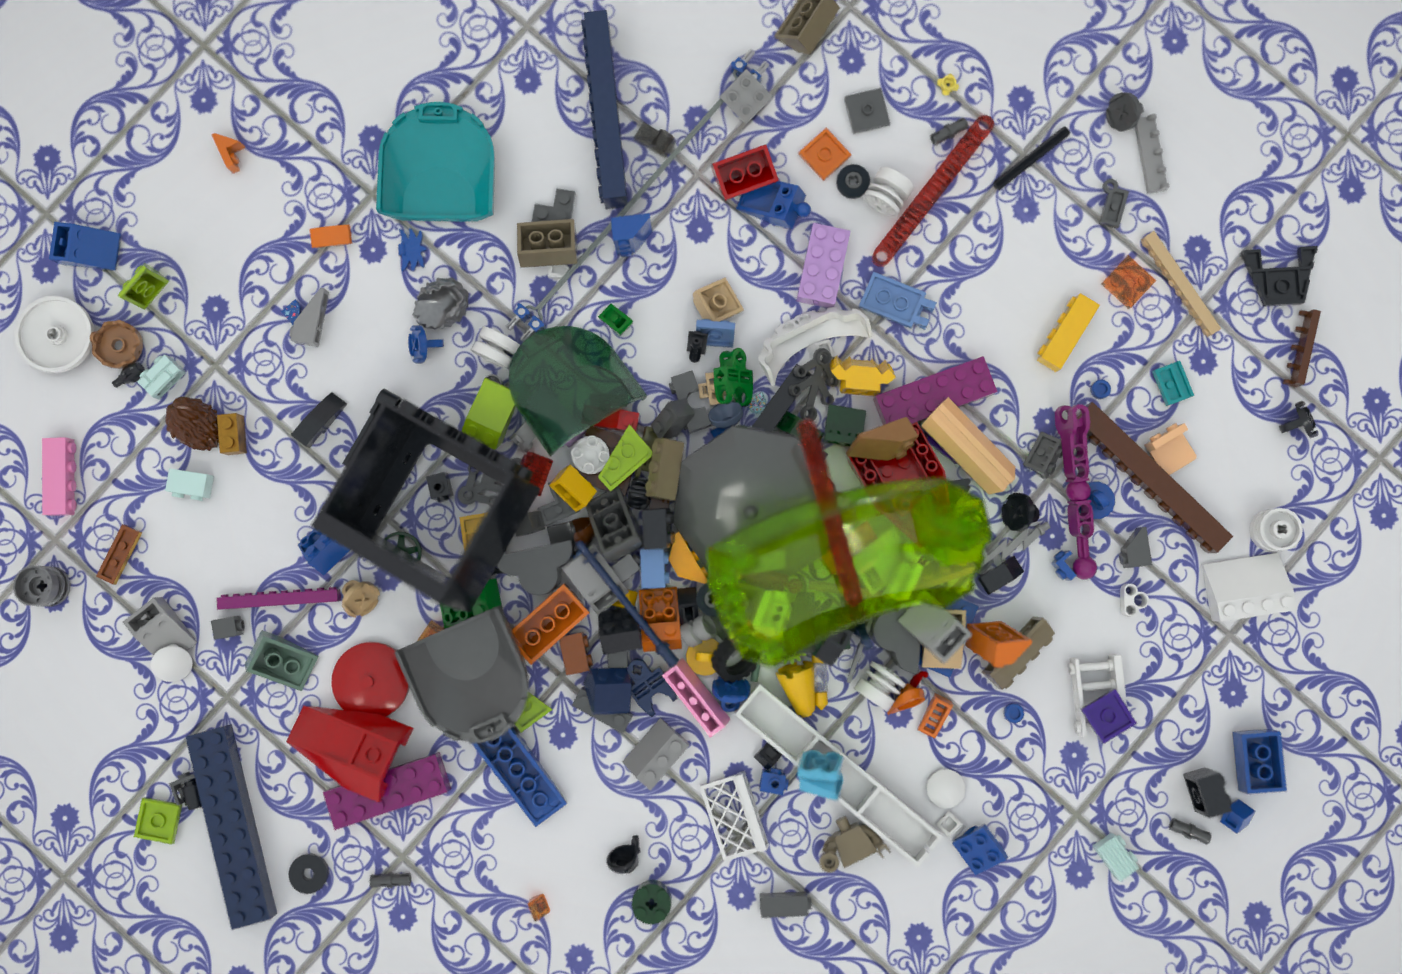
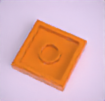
M827 128L798 153L823 181L852 155Z

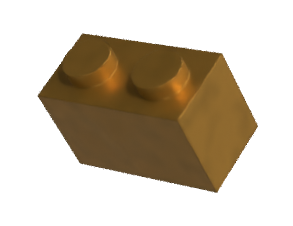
M237 413L217 415L220 453L225 455L247 454L244 416Z

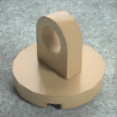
M351 580L343 586L342 594L344 597L342 607L351 617L367 615L377 605L379 601L377 598L378 595L380 596V592L371 582L363 581L359 583L356 580Z

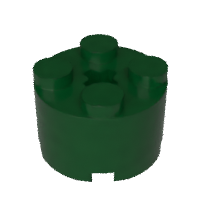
M647 880L640 884L632 898V910L635 918L650 925L663 922L671 909V893L658 880ZM650 898L654 899L655 903L653 906L649 903Z

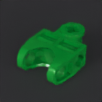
M735 348L731 352L723 351L719 357L720 367L714 368L716 399L721 404H729L734 396L736 402L741 404L742 407H746L752 401L753 370L746 369V354L741 348ZM726 390V399L723 400V393ZM743 393H744L745 396H746L744 403H742V394H743Z

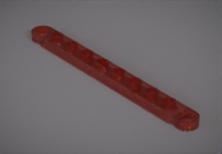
M805 419L799 422L797 426L802 438L800 441L839 582L844 590V599H847L846 602H849V605L856 607L863 602V596L853 563V556L850 552L848 538L844 530L843 520L838 508V501L834 493L833 483L830 478L828 464L825 460L817 427L812 420Z

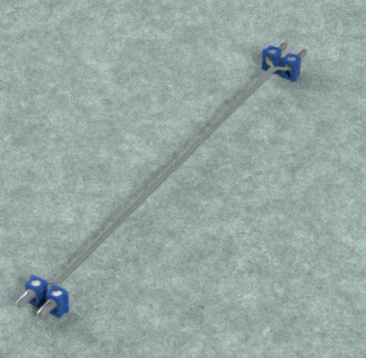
M750 49L743 58L738 57L735 61L731 62V73H733L735 79L747 69V62L754 56V50ZM764 61L756 71L754 69L750 71L759 83H761V75L769 67V63ZM721 98L616 217L624 216L724 103ZM611 223L577 260L578 264H574L536 307L531 305L524 307L520 303L517 304L518 307L514 311L515 316L506 325V328L511 331L520 320L525 323L528 318H532L528 323V330L520 338L522 342L525 343L534 333L539 335L543 330H546V326L542 322L543 316L540 310L612 230ZM528 308H531L532 310L538 309L537 313L540 316V319H538L536 316H532Z

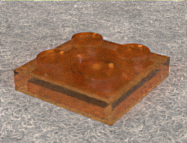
M1128 255L1101 285L1124 306L1130 309L1156 280Z

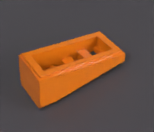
M935 693L921 720L918 731L936 738L953 707L952 701ZM937 703H939V704H941V705H943V706H945V707L942 708V707L938 706ZM933 710L941 712V716L934 713ZM930 716L937 719L938 722L930 720ZM926 723L934 726V730L926 727Z

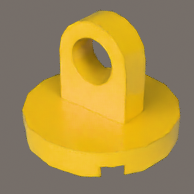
M711 638L707 641H702L701 644L695 647H688L686 653L687 663L696 674L706 676L716 672L711 665L713 664L711 662V658L714 656L713 652L718 648L717 645L719 644L715 639Z

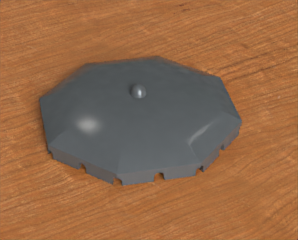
M745 425L731 426L681 462L673 524L710 574L733 578L730 573H722V555L727 544L785 549V568L772 571L787 574L789 577L826 553L837 490L822 466L817 464L816 458L804 441L795 437V435L777 431L766 432L761 428Z

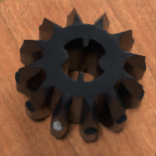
M635 477L631 482L628 492V505L630 507L644 510L649 506L651 498L646 496L645 488L648 479Z

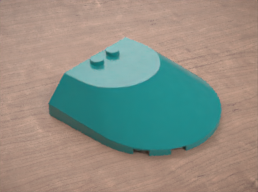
M429 102L414 106L415 109L406 114L404 112L392 121L393 125L387 133H384L379 147L376 210L379 214L401 221L478 222L494 215L495 152L490 134L478 117L455 104Z

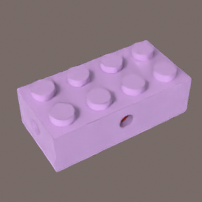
M813 223L797 294V302L825 308L835 306L850 230Z

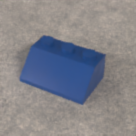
M650 213L611 218L614 246L617 255H621V257H628L632 253H636L652 233Z

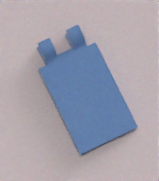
M873 272L859 308L910 329L915 324L925 330L929 319L921 317L920 314L923 308L933 313L937 302L926 299V292Z

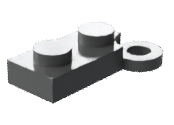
M1107 179L1102 186L1107 196L1099 224L1117 229L1121 223L1129 191L1118 188L1116 180ZM1109 183L1113 185L1112 190L1107 187Z

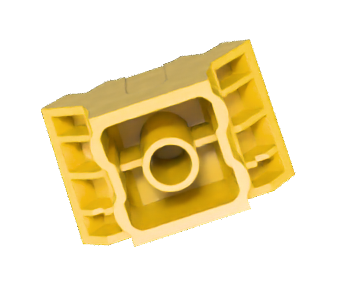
M835 356L830 362L831 372L837 379L841 380L840 392L843 394L876 396L881 391V383L888 384L896 378L891 365L886 360L878 365L873 358L868 361L852 359L849 356L842 362L838 356Z

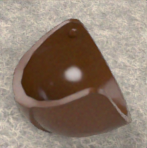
M581 517L572 520L576 532L574 533L575 542L582 541L587 546L595 536L590 518Z

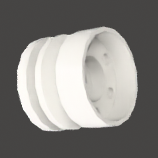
M881 167L873 179L874 183L869 185L863 198L878 212L886 216L897 217L900 212L899 209H902L904 205L903 201L908 199L914 186L907 177L898 171L888 167Z
M872 661L870 666L876 672L872 673L866 669L865 672L871 679L867 681L860 678L854 689L888 712L895 702L889 696V693L892 692L900 695L901 692L895 689L894 686L897 684L904 689L906 684L892 670Z

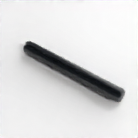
M1066 126L1062 127L993 182L994 187L997 190H1001L1070 135V130Z

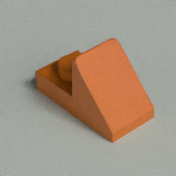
M216 133L211 134L227 169L233 174L240 171L237 165L240 162L235 153L244 149L245 146L238 140Z

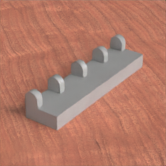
M1156 114L1140 118L1135 126L1147 194L1166 191L1169 188L1165 175L1166 167H1164L1162 159L1163 149L1160 148L1158 137L1160 133L1157 130L1155 121L1157 118Z

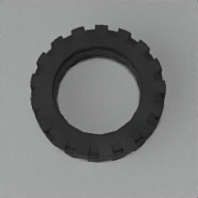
M744 631L734 632L732 636L725 637L724 641L717 645L718 648L714 650V656L711 658L713 663L711 665L724 681H740L743 677H748L750 672L757 668V664H760V657L763 656L761 651L763 647L751 633H745ZM748 647L746 655L740 662L726 667L729 657L736 650Z

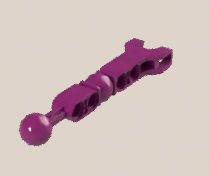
M1077 404L1072 407L1063 405L1055 411V426L1061 437L1064 474L1067 478L1065 481L1069 482L1066 486V495L1070 499V501H1067V504H1069L1067 509L1069 532L1077 540L1078 558L1073 562L1072 570L1078 578L1087 580L1094 577L1097 573V564L1090 557L1088 538L1094 533L1093 509L1090 505L1091 500H1087L1091 494V488L1086 482L1089 481V478H1087L1089 475L1087 432L1090 428L1089 410L1085 405ZM1064 410H1065V411L1067 412V414H1068V416H1067V419H1068V420H1065V419L1062 417V413H1063ZM1077 410H1080L1082 413L1080 419H1077ZM1074 449L1077 451L1076 456L1073 453ZM1076 468L1078 469V474H1077V476H1076V474H1075V469H1076ZM1081 526H1083V531H1082V533H1080V527H1081Z

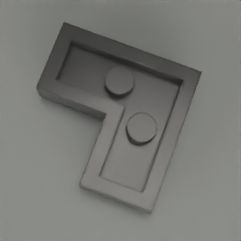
M556 189L553 207L535 204L532 222L571 219L576 195L575 191Z
M550 486L549 488L555 501L537 508L538 511L541 510L545 526L580 512V510L575 512Z

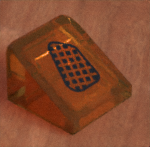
M544 894L530 898L528 907L536 922L548 914L550 908Z

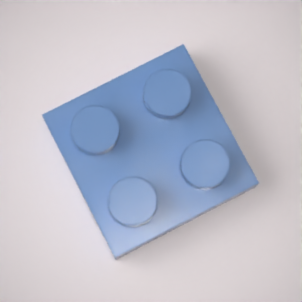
M709 319L697 320L696 331L708 334L706 346L733 348L735 323L725 320L721 322Z

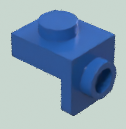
M1061 550L1053 557L1055 560L1051 562L1056 569L1055 573L1057 576L1066 581H1071L1077 576L1064 561L1072 554L1070 550Z

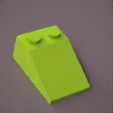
M144 263L136 269L133 277L123 284V288L117 296L145 310L169 280L153 267Z
M485 378L468 412L461 432L496 450L503 443L521 393Z

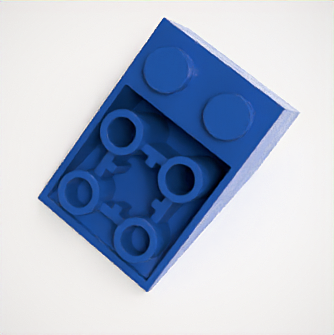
M54 222L49 259L60 265L116 271L121 234L77 224Z

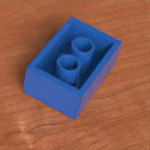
M1263 729L1232 732L1238 791L1246 794L1287 791L1281 731Z

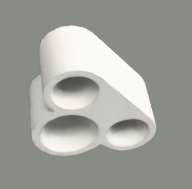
M1124 584L1121 586L1120 611L1122 615L1132 617L1138 613V609L1147 607L1149 604L1147 594L1138 592L1134 584ZM1127 587L1131 590L1129 594L1126 593ZM1136 595H1140L1142 598V603L1138 606L1134 603ZM1128 606L1131 608L1130 613L1126 611Z

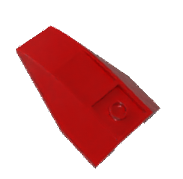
M303 705L286 742L343 788L380 803L388 786L383 780L399 745L406 747L414 728L380 714Z

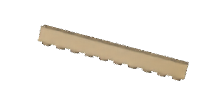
M1153 231L1142 238V245L1148 250L1149 255L1153 257L1156 266L1162 270V274L1168 279L1169 285L1175 289V293L1181 298L1182 304L1188 308V312L1194 317L1196 324L1201 327L1202 333L1209 337L1219 331L1221 327L1156 232Z

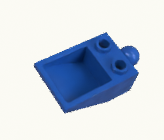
M781 181L742 194L736 207L741 212L788 229H793L798 216L807 217L811 213V206L804 202L806 194L798 185Z

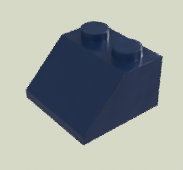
M590 668L583 683L592 714H628L631 705V680L627 668Z

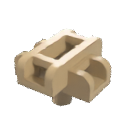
M714 372L705 373L706 383L698 384L700 399L709 398L710 406L721 404L716 399L714 380L710 381V379H714ZM726 390L723 393V400L724 396H726Z

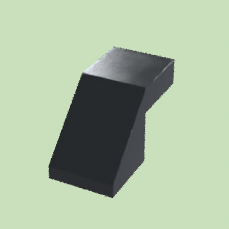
M1012 556L999 566L988 570L978 580L989 595L1015 580L1024 570L1015 556Z

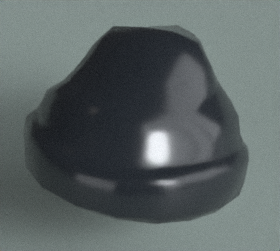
M632 836L631 845L618 846L608 854L606 863L611 871L618 874H630L634 871L639 861V836Z

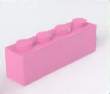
M66 437L42 438V515H75L77 504L74 499V491L76 490V482L74 480L76 444L74 439Z
M683 658L662 675L709 737L723 729L730 721V717Z

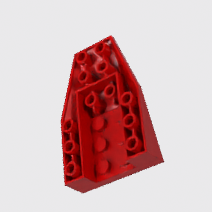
M915 422L911 425L918 434V437L913 442L914 445L906 451L907 454L901 459L894 458L888 461L848 456V463L875 507L921 549L955 532L956 527L945 470L919 424Z

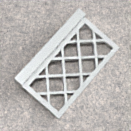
M745 771L699 786L723 861L768 849L769 843ZM732 780L736 787L733 794L723 789L725 783ZM713 787L719 790L715 800L707 795L706 788ZM721 792L731 797L727 806L717 801ZM733 798L741 802L742 808L739 813L729 808ZM715 804L725 809L721 818L713 814L712 809ZM727 811L737 816L733 825L723 820ZM739 817L747 821L748 827L746 831L735 826ZM721 823L731 828L727 837L719 832L718 828ZM733 829L743 834L740 843L729 838ZM745 836L753 840L755 847L748 849L741 845ZM727 842L737 846L735 853L726 854L725 845Z

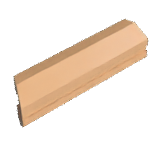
M949 397L921 425L939 446L987 494L1003 492L1015 480V466Z

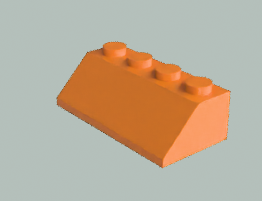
M566 583L512 629L520 652L530 665L590 613Z

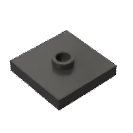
M881 88L844 97L853 134L890 125Z

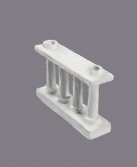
M1112 654L1108 655L1106 662L1079 664V659L1070 658L1068 672L1072 676L1076 714L1074 729L1078 736L1086 738V730H1093L1089 722H1085V716L1081 711V708L1091 703H1083L1082 691L1110 689L1111 691L1116 689L1127 706L1121 655ZM1106 669L1110 671V679L1108 681L1081 683L1080 672ZM1127 729L1121 734H1130V729Z

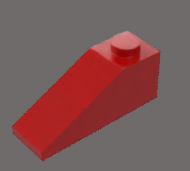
M584 405L581 424L625 432L630 424L637 432L640 413Z

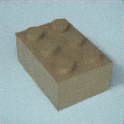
M574 219L517 223V255L520 268L578 264L577 234Z

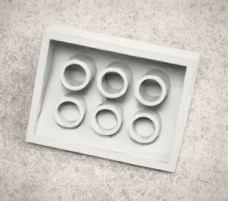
M1279 553L1202 564L1212 621L1223 622L1297 610L1294 590Z

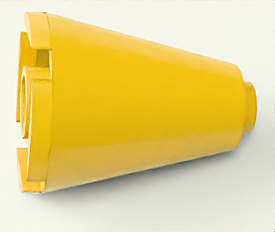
M803 661V665H797V662H794L793 665L790 663L780 667L778 672H776V677L796 714L801 715L803 718L811 716L812 712L815 711L813 662Z

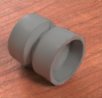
M702 614L694 620L683 624L680 632L684 642L689 647H695L701 644L702 641L715 637L717 635V627L711 616Z

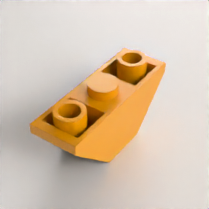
M677 532L675 534V543H673L670 552L669 562L678 577L705 584L707 582L706 578H708L707 571L704 567H699L697 561L700 559L694 551L690 552L687 546L688 543Z

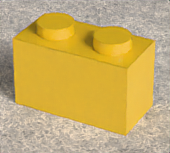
M571 464L560 470L549 484L575 512L586 507L597 492L592 484Z

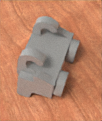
M528 416L521 427L509 439L523 451L528 452L533 446L532 441L536 436L540 438L546 429L531 416Z

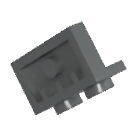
M1040 432L1023 464L1024 467L1042 474L1047 479L1049 475L1054 473L1058 458L1063 456L1061 440Z

